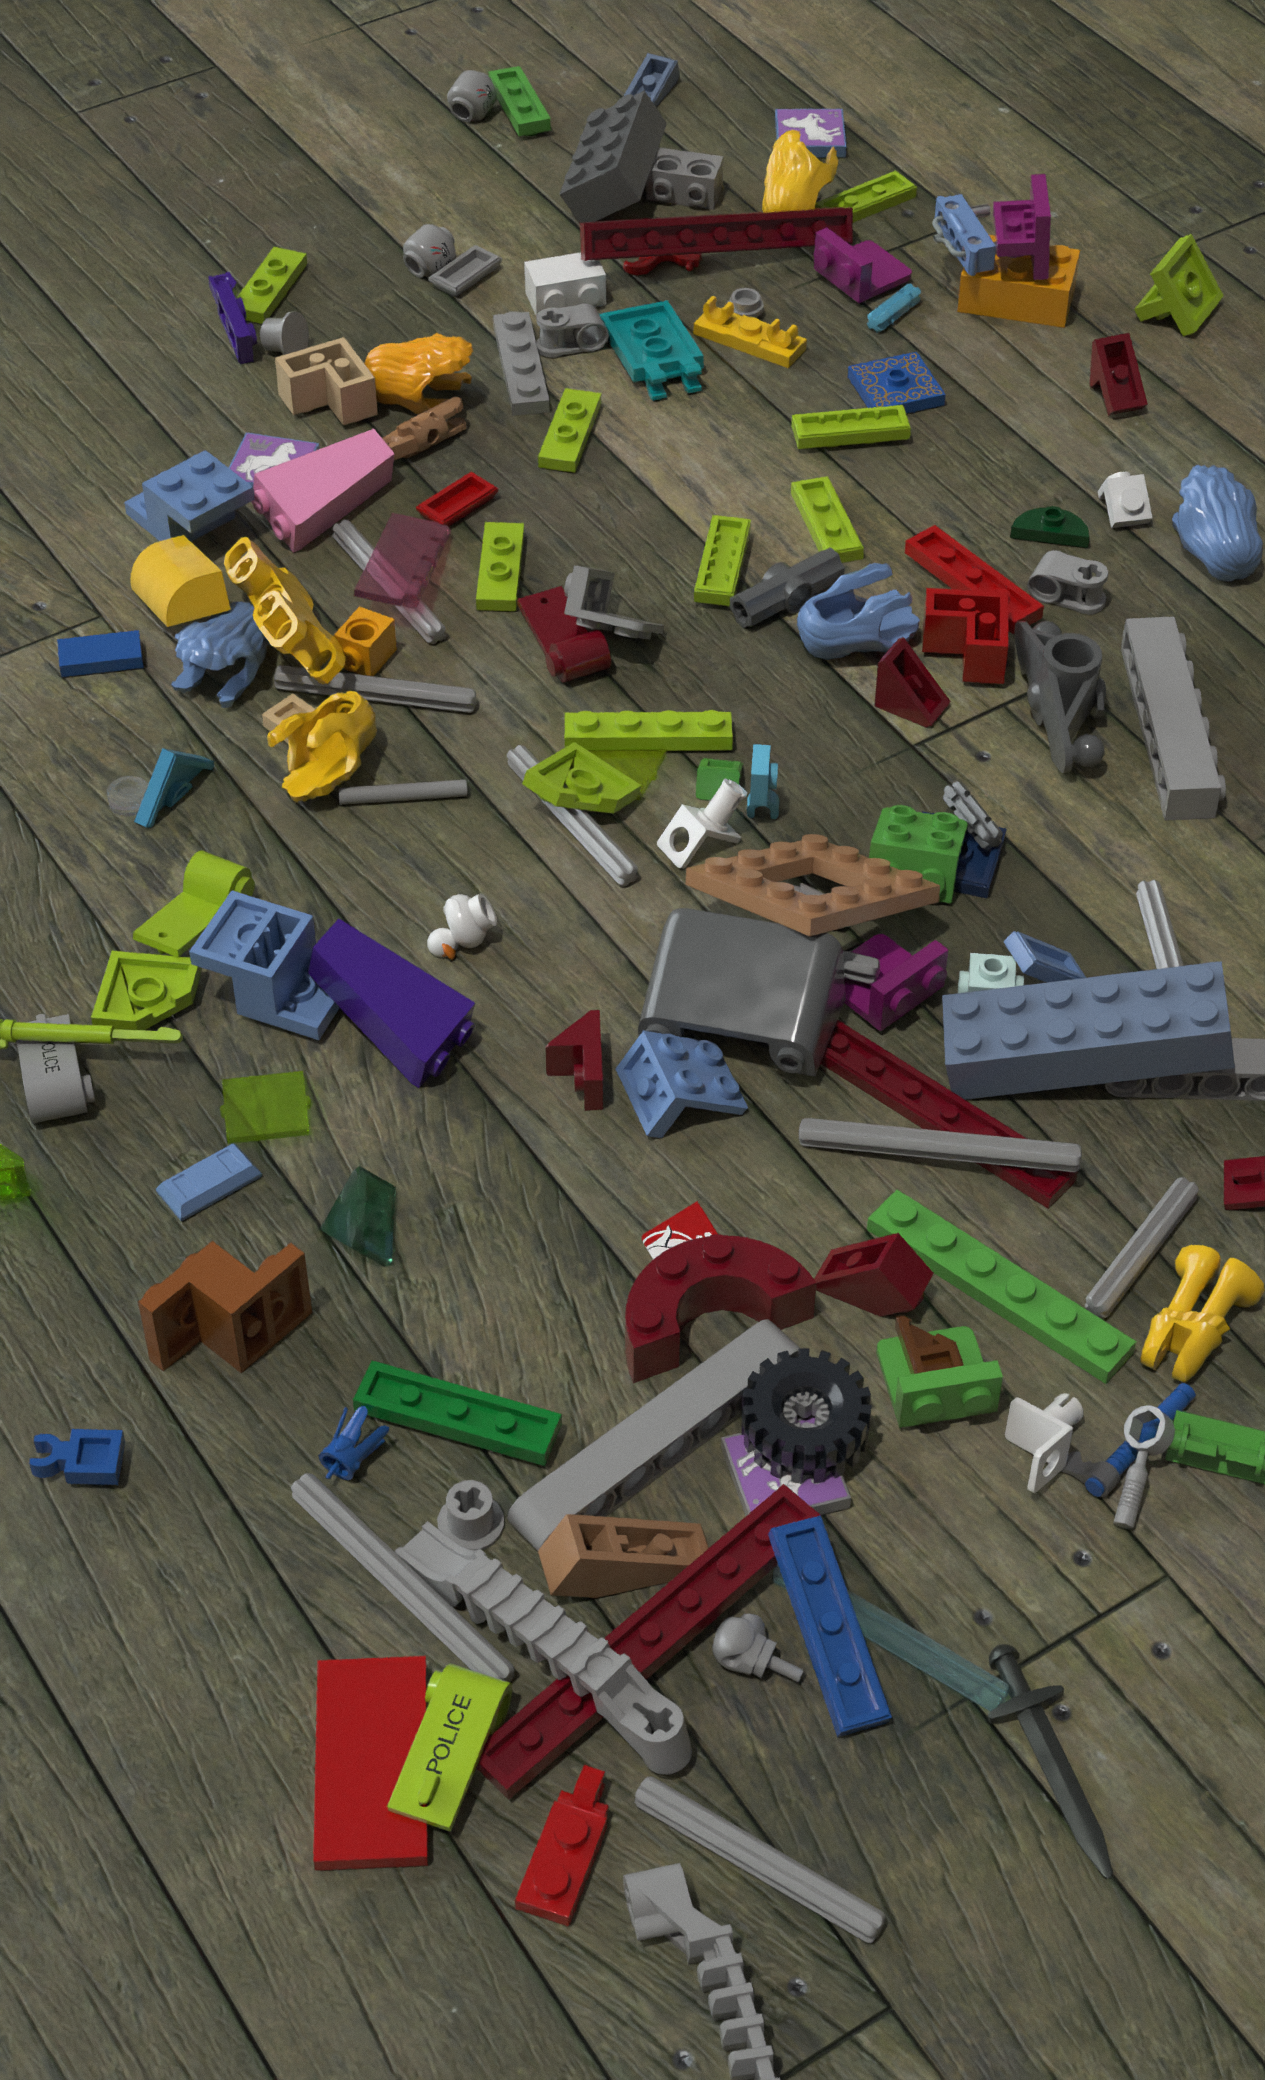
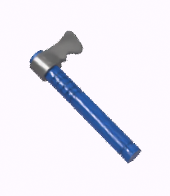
M1181 1383L1157 1408L1168 1415L1173 1421L1176 1410L1183 1411L1195 1398V1392L1188 1384ZM1159 1418L1143 1424L1139 1437L1140 1443L1156 1437L1160 1422ZM1125 1440L1106 1461L1095 1463L1091 1461L1083 1462L1081 1453L1074 1451L1068 1454L1066 1467L1060 1472L1068 1473L1085 1484L1087 1490L1092 1495L1105 1497L1120 1482V1475L1136 1460L1138 1451Z

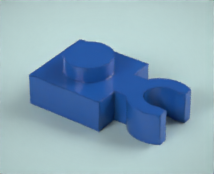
M72 1429L70 1441H60L52 1434L34 1436L36 1452L50 1453V1455L43 1459L30 1458L29 1465L33 1476L48 1478L60 1471H64L67 1484L118 1485L125 1447L123 1430Z

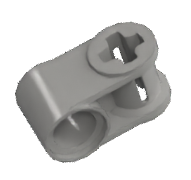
M582 303L562 308H546L539 311L536 315V322L540 327V338L537 339L536 344L538 353L542 356L556 358L566 354L586 351L593 352L602 348L608 340V329L593 305Z
M1053 550L1047 552L1042 557L1030 576L1027 587L1031 596L1042 603H1051L1075 610L1081 614H1096L1106 604L1103 585L1107 582L1108 570L1104 564L1098 561L1085 560Z

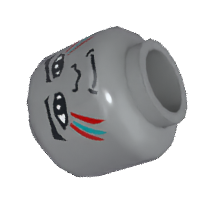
M473 70L461 73L447 94L451 113L463 122L481 121L497 99V91L491 78L483 72Z
M425 224L420 227L403 245V261L407 269L416 277L422 278L425 276L429 278L456 258L453 235L446 228H439L433 224Z

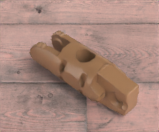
M453 397L401 423L396 427V430L383 437L382 439L395 453L394 460L401 457H412L467 429L464 419L451 418L446 421V419L462 411V399L460 397Z

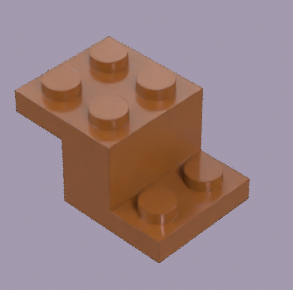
M213 1241L198 1253L189 1255L183 1261L180 1268L161 1283L151 1286L143 1298L138 1301L150 1361L164 1372L201 1341L240 1373L244 1372L312 1313L305 1253L290 1242L276 1255L267 1257L255 1273Z

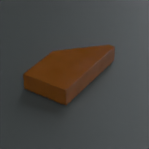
M905 1316L896 1317L895 1328L910 1374L964 1366L955 1341L939 1333L934 1336L912 1325V1320Z

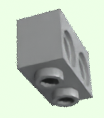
M658 147L646 182V200L714 210L723 187L724 156Z

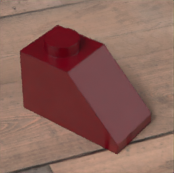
M899 1233L831 1249L814 1280L817 1283L816 1291L880 1317L899 1312L907 1313L915 1309L923 1301L924 1291L934 1273Z

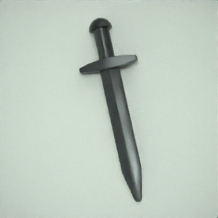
M1008 1644L998 1645L990 1652L989 1666L991 1669L998 1670L1011 1699L988 1713V1721L990 1724L1019 1720L1078 1845L1104 1878L1110 1879L1113 1872L1103 1831L1044 1711V1708L1063 1697L1064 1688L1062 1685H1055L1031 1690L1017 1662L1020 1656L1018 1650Z

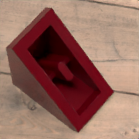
M904 637L899 638L878 662L874 707L926 728L935 722L951 702Z

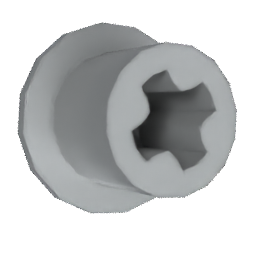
M297 311L288 312L283 318H267L260 330L262 346L269 352H282L284 355L306 349L309 341V329L306 319Z
M466 1480L455 1484L448 1491L446 1504L441 1508L437 1518L438 1530L460 1546L469 1550H478L480 1548L483 1551L493 1546L501 1537L504 1529L503 1511L498 1503L492 1499V1493L489 1488L475 1480Z

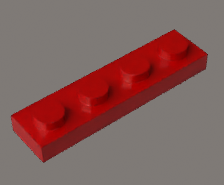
M936 525L905 541L904 553L952 589L1008 592V631L1011 634H1015V625L1019 621H1026L1031 625L1042 619L1044 605Z

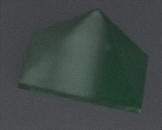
M361 1166L357 1167L350 1175L320 1230L382 1266L387 1267L392 1263L396 1186Z

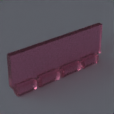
M392 513L354 589V596L400 607L403 604L404 607L416 608L451 535L450 528L437 522Z

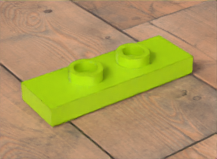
M278 247L272 248L237 296V298L241 297L246 310V321L263 324L271 316L306 267L307 253Z
M564 389L539 452L538 467L572 473L576 472L601 406V393Z
M903 405L792 415L791 422L798 449L910 439L911 427Z
M712 515L694 589V602L730 606V598L736 595L751 531V519Z
M485 522L476 594V610L516 611L524 543V523Z

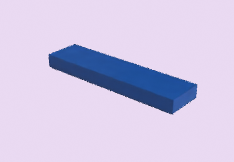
M821 1515L771 1528L768 1536L837 1737L888 1723L892 1716Z

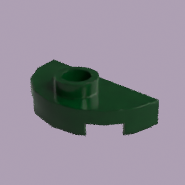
M1056 506L1039 507L1025 511L1015 519L1010 538L1084 548H1088L1090 538L1088 526L1080 517Z

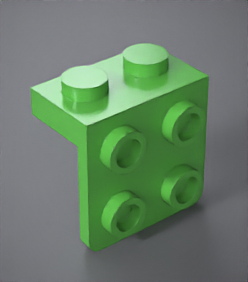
M905 805L883 808L871 840L869 858L888 860L891 867L899 870L920 872L923 875V879L940 885L939 902L952 903L958 861L968 823L948 812L928 814L916 812L913 808Z
M960 1326L928 1332L934 1336L939 1333L955 1341L964 1366L910 1374L899 1337L886 1338L878 1342L876 1354L899 1428L997 1412L1003 1375L998 1360L983 1362L971 1328Z

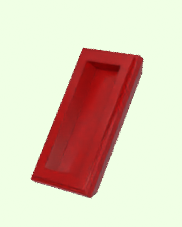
M471 471L417 505L416 510L422 517L445 530L490 501L499 490L496 486Z

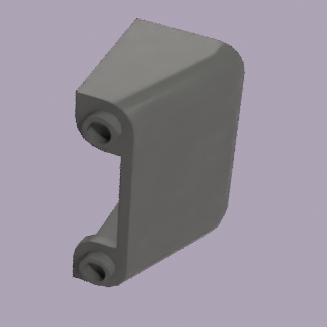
M688 908L673 910L669 914L662 930L639 1020L638 1034L640 1036L644 1030L683 1037L684 1029L768 1043L771 1059L781 1070L788 1073L816 1076L846 999L841 944L835 937L826 932L808 936L778 923Z

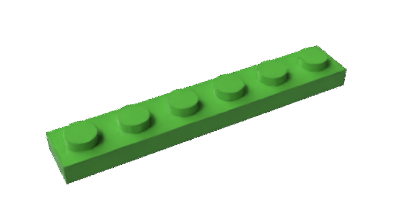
M898 1189L868 1217L867 1230L877 1237L899 1233L934 1274L1101 1382L1107 1384L1134 1354L1137 1341Z

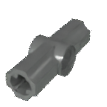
M831 547L791 567L785 562L776 563L767 570L762 578V582L731 597L730 609L735 616L736 622L744 629L784 609L791 614L799 613L805 602L813 597V594L834 584L841 575H844L845 567L840 560L839 554Z

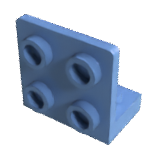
M643 1030L616 1067L618 1076L641 1125L649 1137L662 1138L685 1107L743 1115L748 1108L739 1090V1085L734 1080L723 1058L722 1051L715 1043L708 1040H696Z

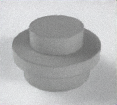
M737 289L728 300V302H732L734 305V313L741 316L746 315L756 318L763 312V301L760 298V294L754 289Z

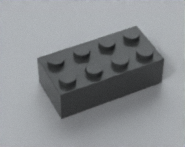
M645 90L634 96L632 94L625 95L614 106L606 110L599 108L587 118L586 126L579 138L580 142L572 156V163L565 175V181L559 194L579 223L595 222L641 199L667 125Z

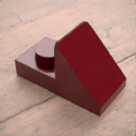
M1130 333L1098 338L1092 341L1089 384L1090 388L1101 387L1108 416L1140 410L1148 405Z
M590 1010L551 1040L545 1048L546 1074L548 1076H574L575 1092H584V1111L603 1110L600 1010Z

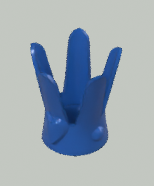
M361 1406L355 1411L339 1436L348 1408L344 1407L333 1440L319 1454L321 1464L329 1471L326 1474V1479H330L332 1475H335L344 1480H351L356 1470L360 1468V1463L385 1442L383 1438L389 1432V1427L386 1425L380 1426L354 1448L361 1435L360 1428L367 1417V1408L365 1406Z

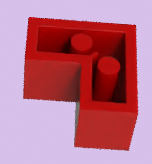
M926 588L922 652L963 654L962 682L1004 684L1008 653V592Z

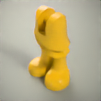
M1204 1245L1183 1247L1175 1260L1176 1272L1182 1280L1168 1308H1163L1151 1320L1149 1334L1141 1352V1363L1155 1370L1168 1351L1178 1355V1358L1173 1368L1172 1378L1183 1383L1190 1380L1202 1367L1210 1353L1221 1345V1336L1230 1330L1224 1319L1233 1305L1251 1307L1260 1301L1265 1287L1257 1273L1236 1258H1229L1223 1266L1218 1281L1201 1312L1192 1311L1204 1288H1207L1218 1275L1221 1257L1216 1250Z

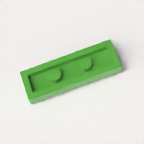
M520 66L488 72V76L496 88L497 99L518 136H534L540 132L551 131V118Z

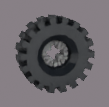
M799 1348L798 1357L795 1358L790 1357L788 1350L777 1353V1364L775 1365L769 1358L760 1363L759 1374L752 1371L748 1377L747 1388H744L742 1397L741 1435H744V1446L747 1452L754 1451V1462L760 1468L769 1462L771 1464L770 1475L781 1479L784 1471L792 1473L791 1482L802 1484L803 1475H812L813 1484L825 1482V1472L828 1471L836 1479L844 1475L845 1462L852 1468L859 1462L860 1451L865 1452L868 1444L872 1405H870L871 1394L869 1387L863 1388L864 1377L858 1370L849 1375L850 1363L840 1358L834 1364L831 1362V1353L823 1350L820 1351L819 1358L809 1357L810 1348ZM797 1415L802 1418L813 1415L815 1416V1423L805 1422L801 1425L798 1422L796 1424Z

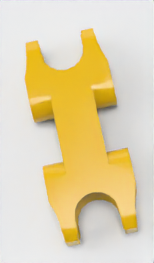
M240 538L226 553L224 566L230 580L247 594L253 604V619L258 628L275 649L282 654L290 653L303 665L311 677L320 684H328L344 668L346 657L338 640L319 623L312 611L313 600L296 576L286 568H278L258 545L249 538ZM331 657L328 665L320 670V667Z

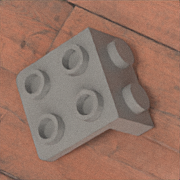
M574 565L573 573L568 575L565 583L564 593L568 598L564 614L577 617L576 625L613 631L615 626L614 634L649 640L651 633L663 634L664 625L607 612L615 572Z

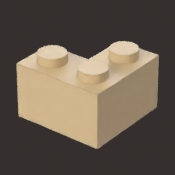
M344 337L275 358L278 393L293 415L310 412L313 409L329 405L342 425L356 423L362 419L378 415L375 377Z

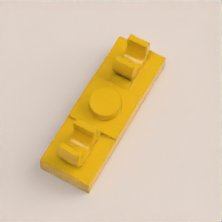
M712 296L704 304L703 314L693 323L694 335L788 369L805 352L807 347V339L798 336L796 325H792L787 331H783L780 329V320L777 318L771 324H768L754 317L741 316L734 313L732 302H728L723 308L717 307L715 296Z

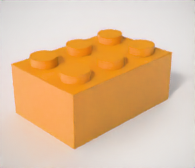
M989 235L992 241L995 242V236ZM1050 245L1049 277L1044 280L1033 279L1031 255L1018 258L1008 256L997 257L995 255L994 270L978 272L974 276L967 274L963 267L957 312L1065 328L1076 287L1080 250L1071 249L1064 245Z

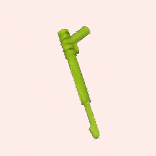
M0 1019V1049H7L8 1043H15L16 1040L114 1044L115 1041L180 1043L183 1040V1035L179 1030L160 1027L158 1031L115 1029L114 1026L29 1023L17 1022L11 1019Z

